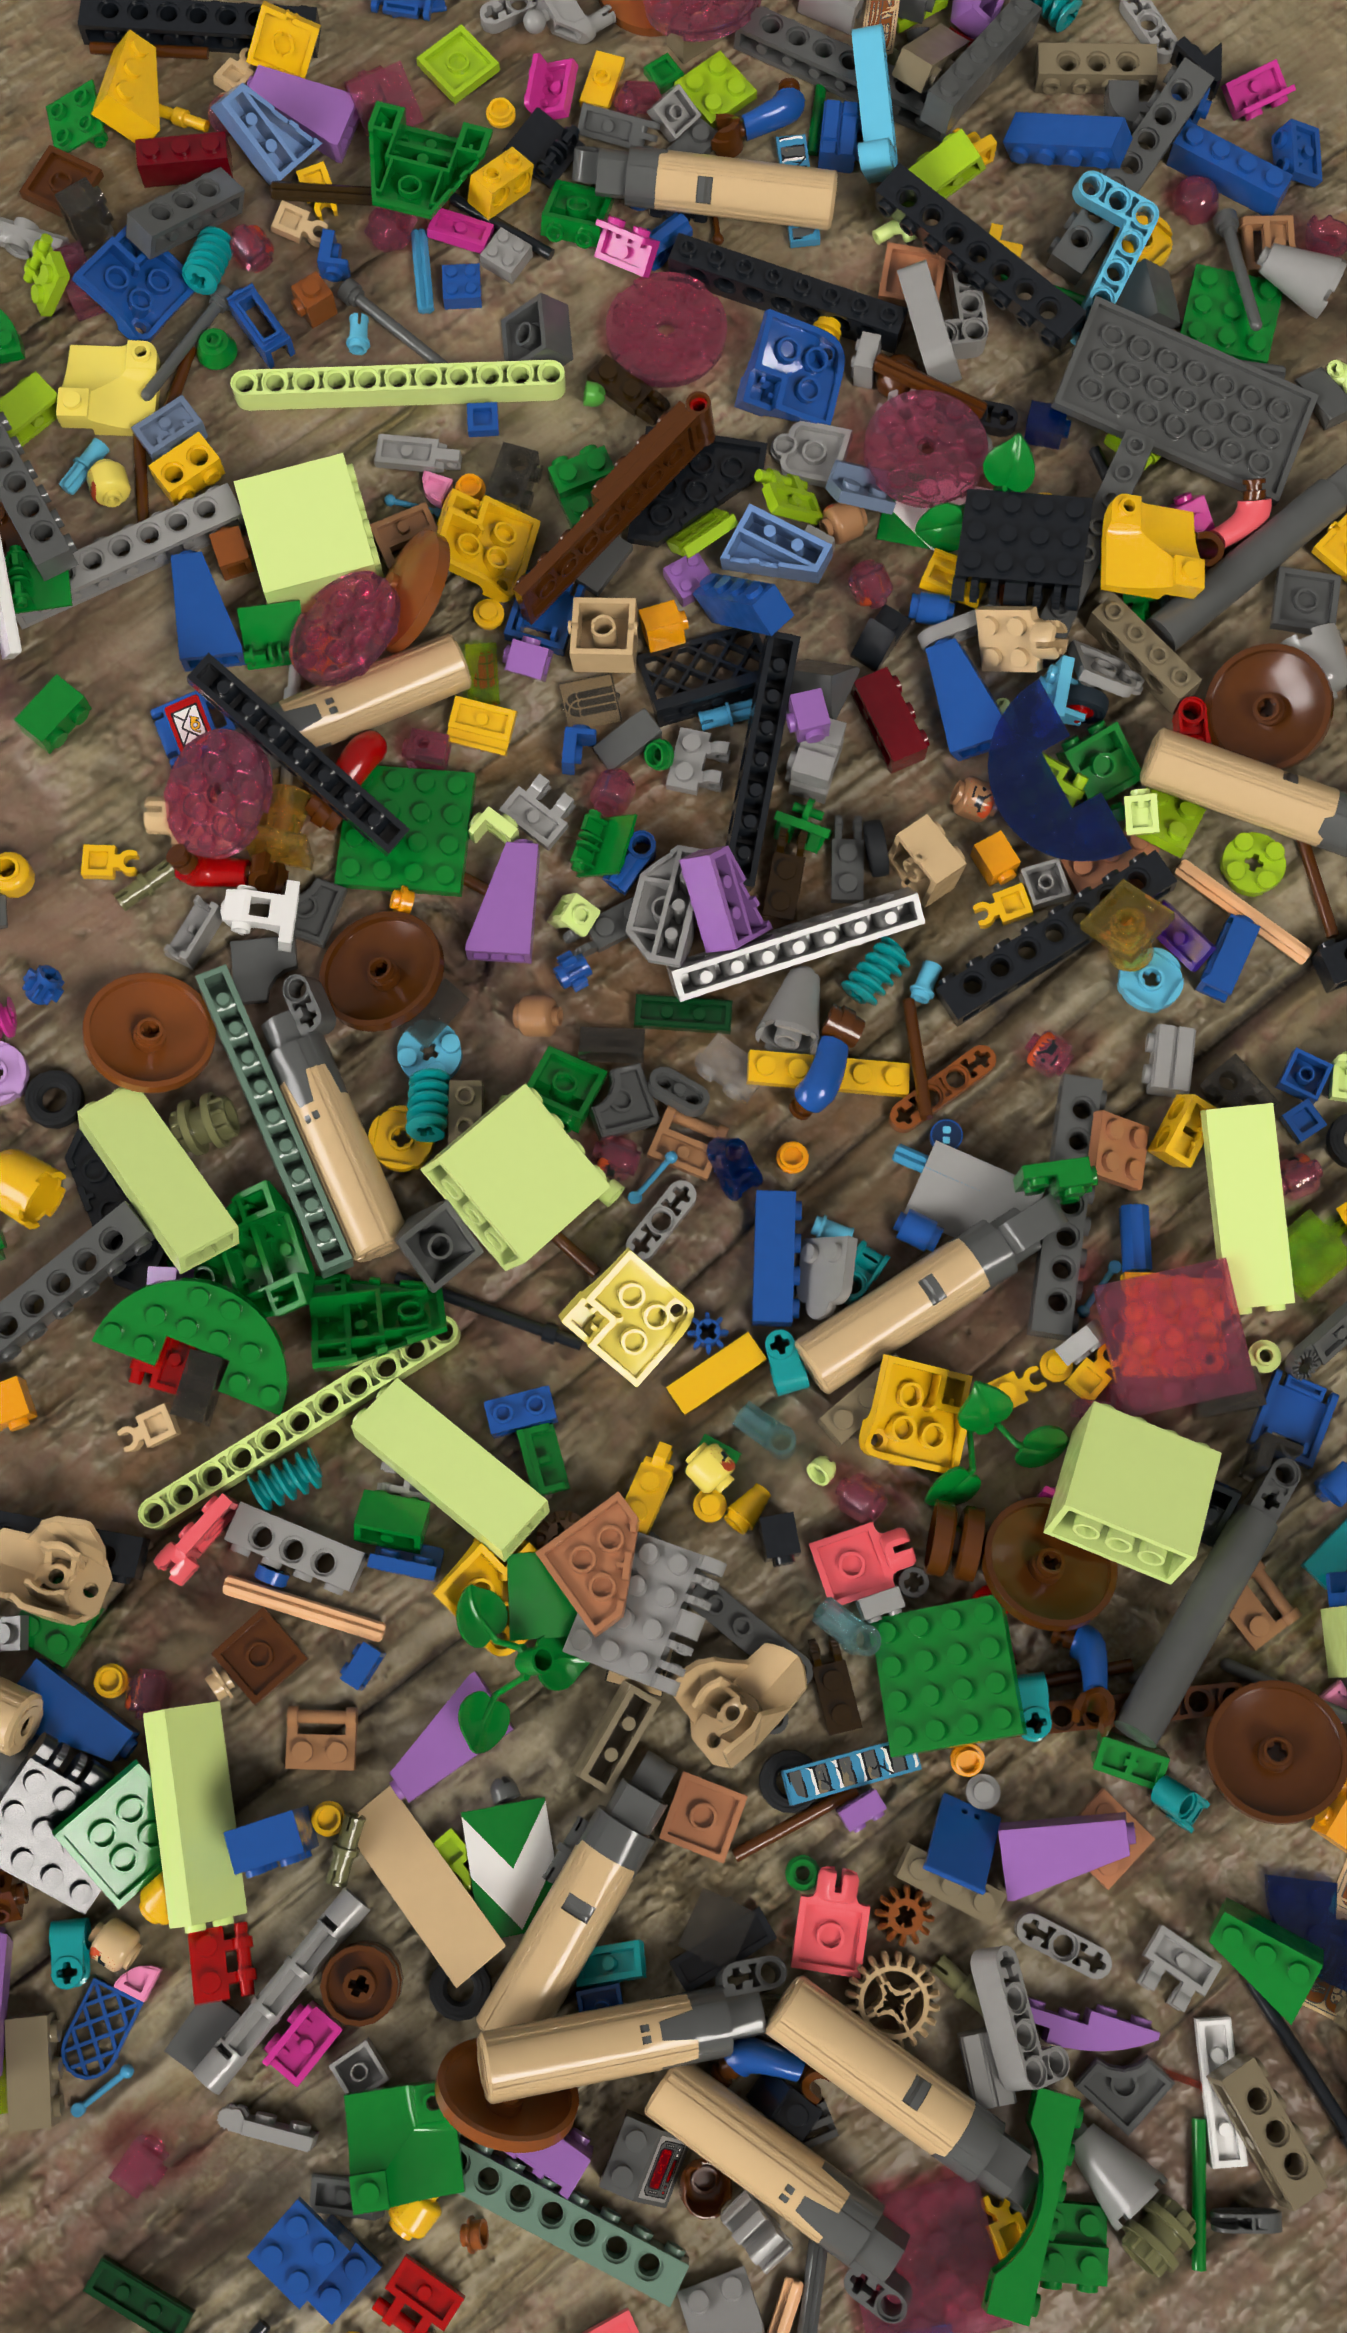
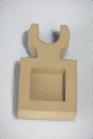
M246 47L240 51V59L238 61L230 57L213 75L214 85L226 92L241 83L247 85L249 77L251 75L254 76L257 69L256 66L246 62L249 48Z
M282 200L271 225V232L298 244L303 236L308 239L312 246L319 248L321 238L315 236L314 233L328 229V225L321 220L309 221V211Z
M163 1403L136 1416L135 1418L139 1426H125L117 1432L118 1436H126L129 1433L133 1436V1442L123 1448L125 1452L138 1451L143 1446L144 1441L147 1448H153L182 1434L170 1403Z

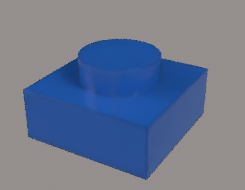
M497 402L467 403L469 437L499 436Z
M1308 1098L1279 1117V1120L1297 1145L1327 1126V1123Z

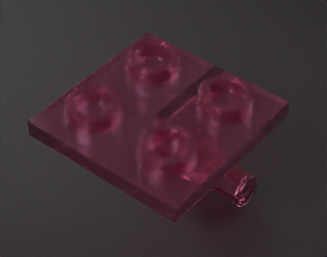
M401 61L392 63L384 68L379 65L367 72L365 70L359 71L358 76L343 82L346 92L350 93L368 139V122L376 101L405 107L407 126L412 127L424 121Z

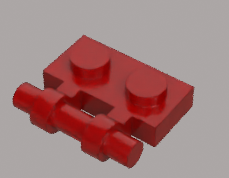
M167 1337L155 1366L132 1358L129 1367L132 1371L128 1382L141 1386L145 1373L151 1374L149 1388L183 1397L198 1348Z
M248 1922L233 1924L235 1938L228 1940L224 1938L223 1926L187 1933L195 2006L231 2000L229 1985L240 1983L241 1997L255 1995L254 1980H257L256 1968H252L250 1948L254 1947L253 1936L249 1935ZM236 1951L238 1971L228 1973L226 1953Z
M406 2253L384 2288L395 2296L394 2301L390 2304L379 2296L371 2309L383 2317L381 2321L390 2327L393 2324L404 2333H430L428 2328L432 2323L442 2331H445L464 2301L465 2295ZM405 2304L422 2315L418 2323L401 2312Z

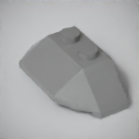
M677 845L670 850L669 854L663 856L640 873L625 932L649 963L681 968L690 954L697 920L679 860L703 849Z

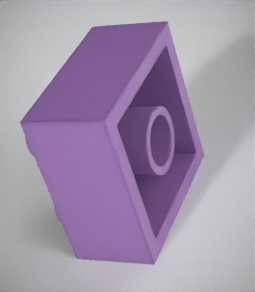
M699 553L691 558L684 556L663 568V577L682 607L696 601L693 592L700 587L699 583L704 577L712 574Z
M871 1788L837 1809L836 1812L846 1829L857 1833L866 1827L865 1822L868 1820L876 1821L884 1816L885 1813L883 1811L887 1807L877 1790Z

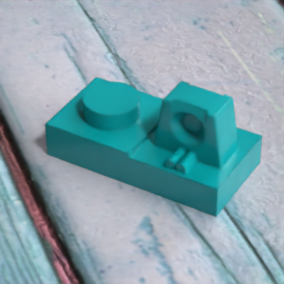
M638 1939L595 1947L576 1979L577 1987L584 1989L647 1978L644 1941Z

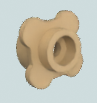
M214 1667L211 1668L213 1673L204 1679L218 1700L221 1701L227 1696L230 1699L233 1698L229 1690L234 1688L235 1685L225 1670L218 1673Z

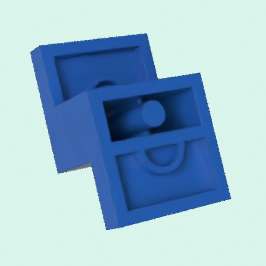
M300 2196L247 2256L299 2310L308 2301L331 2325L383 2266V2263L334 2215H330L324 2221Z

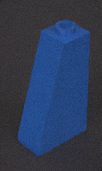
M186 550L180 554L171 555L179 659L185 672L193 671L208 652L225 667L247 665L244 661V650L202 551Z
M944 638L936 641L933 646L925 648L946 739L952 756L959 762L1018 742L1017 735L961 644L955 638Z
M36 1658L18 1681V1685L42 1695L43 1716L35 1734L41 1735L46 1732L57 1738L60 1743L63 1742L70 1747L111 1762L120 1761L121 1758L126 1760L136 1749L138 1742L135 1739L140 1734V1731L47 1660Z

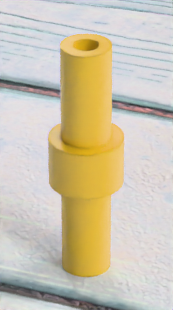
M159 104V116L170 120L173 125L184 129L191 127L205 133L208 132L210 127L209 120L191 115L189 110L178 106L171 108Z

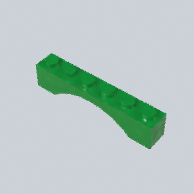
M1047 2087L1031 2091L1025 2122L1031 2133L1037 2156L1038 2186L1036 2201L1029 2223L1018 2242L1003 2259L989 2270L981 2307L987 2314L1026 2326L1030 2325L1031 2317L1036 2318L1038 2315L1041 2295L1037 2294L1040 2278L1045 2279L1047 2276L1050 2261L1049 2256H1046L1049 2241H1054L1058 2229V2219L1054 2218L1057 2203H1063L1067 2189V2182L1063 2180L1066 2165H1072L1075 2155V2144L1071 2143L1074 2129H1079L1083 2120L1084 2108L1080 2106L1081 2099L1076 2096Z

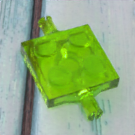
M1311 1209L1306 1211L1287 1228L1293 1288L1305 1302L1347 1266V1247L1340 1238L1347 1231L1346 1224L1340 1218L1330 1227L1323 1223Z

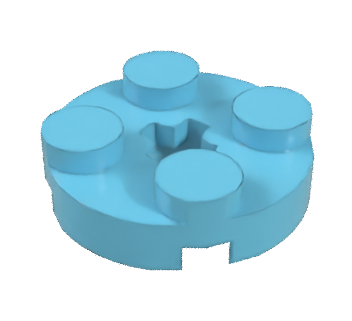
M1150 947V949L1133 951L1127 956L1119 969L1117 990L1132 1007L1149 1013H1158L1172 1005L1183 989L1184 978L1182 979L1180 963L1174 955L1162 948ZM1156 974L1155 981L1159 984L1157 986H1147L1142 975Z
M416 1021L413 1026L403 1033L397 1046L398 1062L408 1078L416 1071L428 1068L446 1071L450 1078H452L462 1063L463 1055L458 1036L452 1028L439 1021ZM435 1046V1052L438 1053V1056L436 1058L430 1057L428 1061L424 1060L422 1050Z

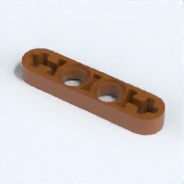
M985 1045L973 1047L928 1080L929 1090L934 1091L939 1097V1102L932 1106L933 1115L990 1074L996 1063V1055L990 1047ZM977 1054L980 1058L986 1056L988 1058L986 1062L987 1067L978 1065L971 1072L975 1077L971 1078L967 1068L975 1062V1055ZM950 1072H959L964 1077V1084L959 1088L951 1087L946 1081V1076ZM916 1089L897 1102L891 1109L889 1123L897 1132L908 1133L924 1122L920 1119L918 1110L910 1116L909 1124L905 1121L900 1123L897 1121L899 1110L902 1113H907L913 1108L914 1104L910 1102L911 1100H914L919 1110Z

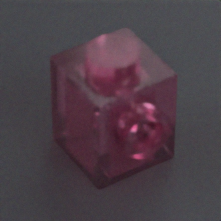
M412 728L410 738H405L402 746V757H405L408 768L446 771L452 748L450 736L448 734Z
M141 2134L133 2141L108 2178L138 2199L150 2184L156 2187L166 2174L168 2168L164 2163L170 2154L164 2150L165 2144L157 2137L150 2134L146 2137Z

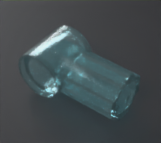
M750 1401L743 1406L732 1423L734 1427L769 1451L776 1459L784 1460L790 1458L796 1450L797 1441L794 1431L790 1427L779 1423ZM782 1434L790 1438L791 1444L787 1449L777 1450L773 1447L772 1441L777 1435Z
M827 1597L813 1613L812 1622L839 1642L846 1653L850 1655L871 1656L879 1650L881 1646L879 1631L871 1625H866L834 1598ZM860 1632L864 1635V1644L861 1648L857 1645V1636Z

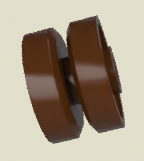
M936 1500L926 1543L924 1574L942 1577L947 1572L952 1557V1574L954 1579L966 1582L974 1581L985 1537V1508L966 1506L961 1512L957 1525V1507L955 1503Z
M362 1940L349 1944L329 1960L322 1973L320 1990L323 2004L332 2017L345 2025L362 2027L376 2023L394 2007L401 1995L404 1979L401 1963L391 1949L379 1942ZM361 1975L367 1978L365 1984H369V1987L361 1988L358 1985L357 1980Z

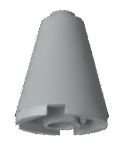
M1273 243L1271 248L1264 247L1256 264L1261 266L1259 269L1261 275L1309 316L1317 319L1328 304L1327 299L1330 294L1337 288L1347 266V261L1336 256Z
M799 966L789 971L757 1026L755 1039L757 1042L760 1039L765 1042L764 1049L767 1051L815 1055L820 1041V977L812 968Z
M1082 2123L1080 2128L1074 2131L1072 2143L1075 2144L1074 2160L1109 2222L1118 2231L1123 2227L1118 2220L1122 2216L1125 2220L1131 2219L1159 2191L1154 2184L1158 2181L1161 2185H1164L1168 2179L1163 2173L1094 2123L1089 2128Z

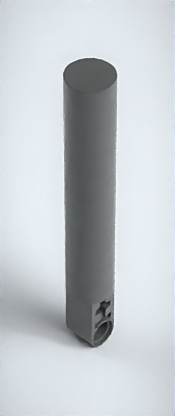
M1347 463L1326 480H1317L1225 555L1218 563L1205 572V589L1194 599L1175 596L1149 617L1145 624L1175 652L1345 512L1347 505Z
M1280 1458L1264 1466L1244 1502L1236 1505L1228 1522L1218 1536L1114 1720V1725L1134 1741L1151 1748H1156L1278 1529L1276 1522L1301 1478L1300 1467L1294 1460ZM1276 1469H1279L1284 1474V1483L1277 1479ZM1269 1494H1272V1495H1270V1496L1267 1497L1266 1501H1264V1500L1262 1499L1263 1497H1265V1496H1267V1495H1269Z

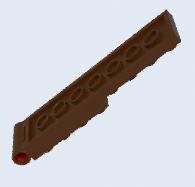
M701 391L693 392L686 399V407L684 403L679 401L669 412L663 413L659 417L656 426L648 434H643L637 440L635 447L626 456H622L617 460L613 470L605 478H600L595 483L590 492L594 506L587 508L582 513L577 524L572 529L563 532L558 543L550 551H546L540 556L537 565L528 574H523L517 580L513 591L522 617L532 625L705 446L714 442L716 433L710 397L706 393Z

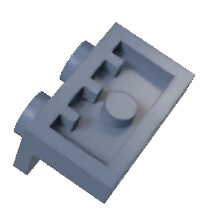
M180 395L131 427L133 434L151 456L153 462L197 432H200L204 439L208 437L203 421L183 395Z
M835 460L825 489L837 502L891 515L896 505V502L888 495L887 486L891 478V474L888 471Z

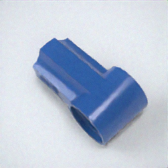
M674 213L651 231L650 237L660 241L651 271L658 270L666 263L679 233L690 237L693 236V229L688 219L682 213Z
M645 830L633 833L620 874L603 876V880L618 893L627 894L640 876V873L655 860L656 841L654 836ZM639 843H646L651 847L645 854H638L633 849Z
M1342 1461L1334 1470L1321 1474L1315 1480V1495L1322 1502L1331 1501L1338 1507H1342L1347 1502V1462Z

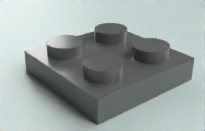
M1280 566L1276 573L1270 629L1312 635L1311 628L1328 623H1335L1336 625L1341 576Z

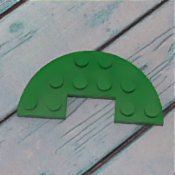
M187 1277L148 1284L135 1290L119 1302L103 1319L92 1339L95 1343L155 1366L167 1337L173 1338L229 1361L218 1389L219 1392L279 1416L283 1412L288 1393L289 1371H287L284 1355L285 1349L275 1327L270 1325L257 1305L238 1291L223 1284Z

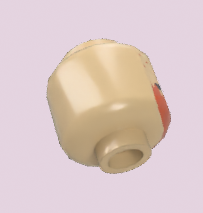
M112 1918L106 1924L99 1922L88 1937V1941L92 1943L89 1955L112 1972H117L122 1968L127 1970L143 1947L139 1943L140 1933L119 1918Z

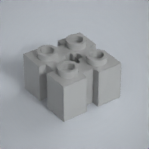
M830 718L829 736H825L823 740L816 743L796 742L795 749L791 751L786 767L788 770L785 781L790 782L789 794L806 799L811 797L816 799V802L825 804L834 771L842 751L847 723Z

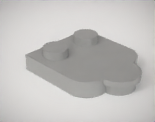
M799 421L790 428L789 433L780 434L774 439L770 447L771 456L774 461L780 464L783 475L794 474L810 485L825 488L835 460H846L853 438V431L822 423L815 424Z
M1073 639L1067 651L1070 657L1075 658L1074 670L1078 681L1082 685L1092 688L1098 687L1125 698L1130 697L1131 694H1141L1144 679L1137 672L1131 670L1127 663L1114 655Z
M837 1236L802 1240L799 1264L800 1286H797V1296L801 1302L806 1303L807 1314L812 1319L822 1320L830 1317L834 1313L836 1305L843 1304L849 1298L853 1285L858 1238Z
M745 2266L677 2292L689 2333H764V2324Z

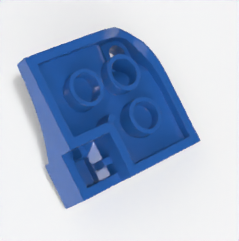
M126 225L115 237L112 236L74 274L72 281L114 318L118 330L129 340L151 342L170 318L196 292L185 283L182 276L183 264L169 251L150 260L126 237ZM135 328H140L143 334L139 333Z
M771 309L766 310L744 376L740 380L734 407L761 417L770 416L794 422L805 421L831 425L845 366V354L840 342L835 336L821 328Z

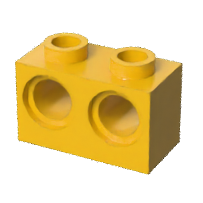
M512 146L471 174L467 202L485 218L490 220L530 192L534 164Z
M197 432L148 465L154 481L174 506L186 498H194L196 493L206 486L214 485L220 480L221 476L226 474L221 459L200 432ZM201 461H207V462H206L205 464H203V465H200V466H197V465H196L197 463H199V462H201ZM176 478H182L176 483H171Z
M1177 1094L1147 1151L1172 1167L1191 1168L1204 1144L1200 1111L1218 1108L1196 1094Z

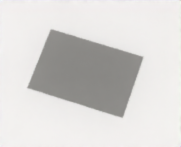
M936 1140L904 1213L908 1214L911 1208L937 1221V1225L944 1228L943 1233L955 1238L981 1220H986L990 1223L1012 1208H1017L1022 1212L1039 1201L1044 1193L1033 1196H1025L1024 1191L1015 1193L1013 1179L1016 1175Z

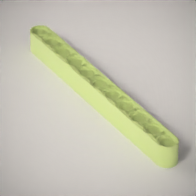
M556 360L253 369L236 372L230 382L236 403L240 408L248 411L553 401L561 398L566 391L564 367ZM551 378L557 379V380L554 381V382H548V381H546V380L551 379ZM521 379H522V380H526V381L523 382V383H517V382H516V381L521 380ZM487 381H496L493 384H486ZM430 382L435 383L432 386H425V384ZM457 382H466L462 385H456ZM400 383L405 384L401 387H394L395 385ZM366 385H374L371 388H364ZM309 386L313 387L309 390H303L304 388ZM336 386H343L340 389H333ZM275 388H282L279 391H272ZM245 389H251L248 392H242Z
M446 1316L447 1325L453 1328L452 1336L445 1341H441L434 1336L417 1342L425 1347L423 1355L417 1359L408 1357V1349L411 1346L409 1345L362 1363L147 1498L138 1509L139 1521L144 1526L154 1530L169 1528L205 1505L213 1496L216 1495L218 1497L245 1480L247 1475H253L257 1470L264 1468L372 1400L382 1387L391 1384L396 1378L402 1381L454 1348L459 1343L461 1337L458 1325L452 1318ZM385 1361H393L396 1364L395 1372L388 1377L381 1376L379 1373L381 1364ZM359 1378L365 1379L367 1381L366 1391L360 1395L352 1394V1383ZM330 1396L337 1397L339 1401L337 1409L334 1412L325 1413L322 1408L324 1400ZM302 1414L308 1415L310 1419L308 1427L303 1431H296L294 1428L295 1419ZM273 1432H278L281 1437L280 1444L275 1449H267L265 1445L266 1437ZM245 1450L250 1451L252 1456L250 1464L244 1468H239L236 1463L238 1454ZM214 1469H220L222 1472L221 1482L216 1486H210L207 1481L208 1474ZM190 1487L193 1491V1498L189 1503L182 1505L178 1499L179 1493L183 1488ZM161 1505L164 1515L159 1522L152 1523L149 1513L154 1506Z

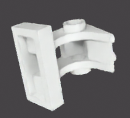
M287 880L285 895L257 891L255 887L249 885H238L237 889H226L225 900L222 901L220 909L222 921L231 927V931L243 936L244 934H249L251 928L273 931L279 934L278 951L291 952L300 895V882ZM257 903L270 905L268 918L249 915L250 905Z

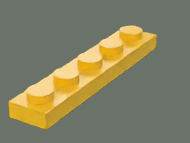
M750 1049L748 1052L746 1084L796 1088L809 1071L815 1055ZM847 1058L845 1073L838 1092L904 1098L909 1094L910 1063Z

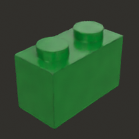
M56 674L17 715L14 721L26 736L50 754L55 748H59L65 743L68 734L76 725H81L87 719L92 708L84 695Z
M364 1489L354 1520V1541L420 1554L430 1521V1502H425L417 1497L406 1498L391 1495L383 1490L372 1491Z

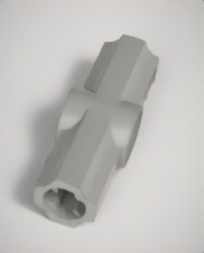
M0 217V247L5 248L11 255L27 260L33 255L32 247L35 241L40 239L42 234L46 233L53 238L51 244L53 251H61L66 263L70 246L67 237L41 230L34 222L23 217H16L14 221Z

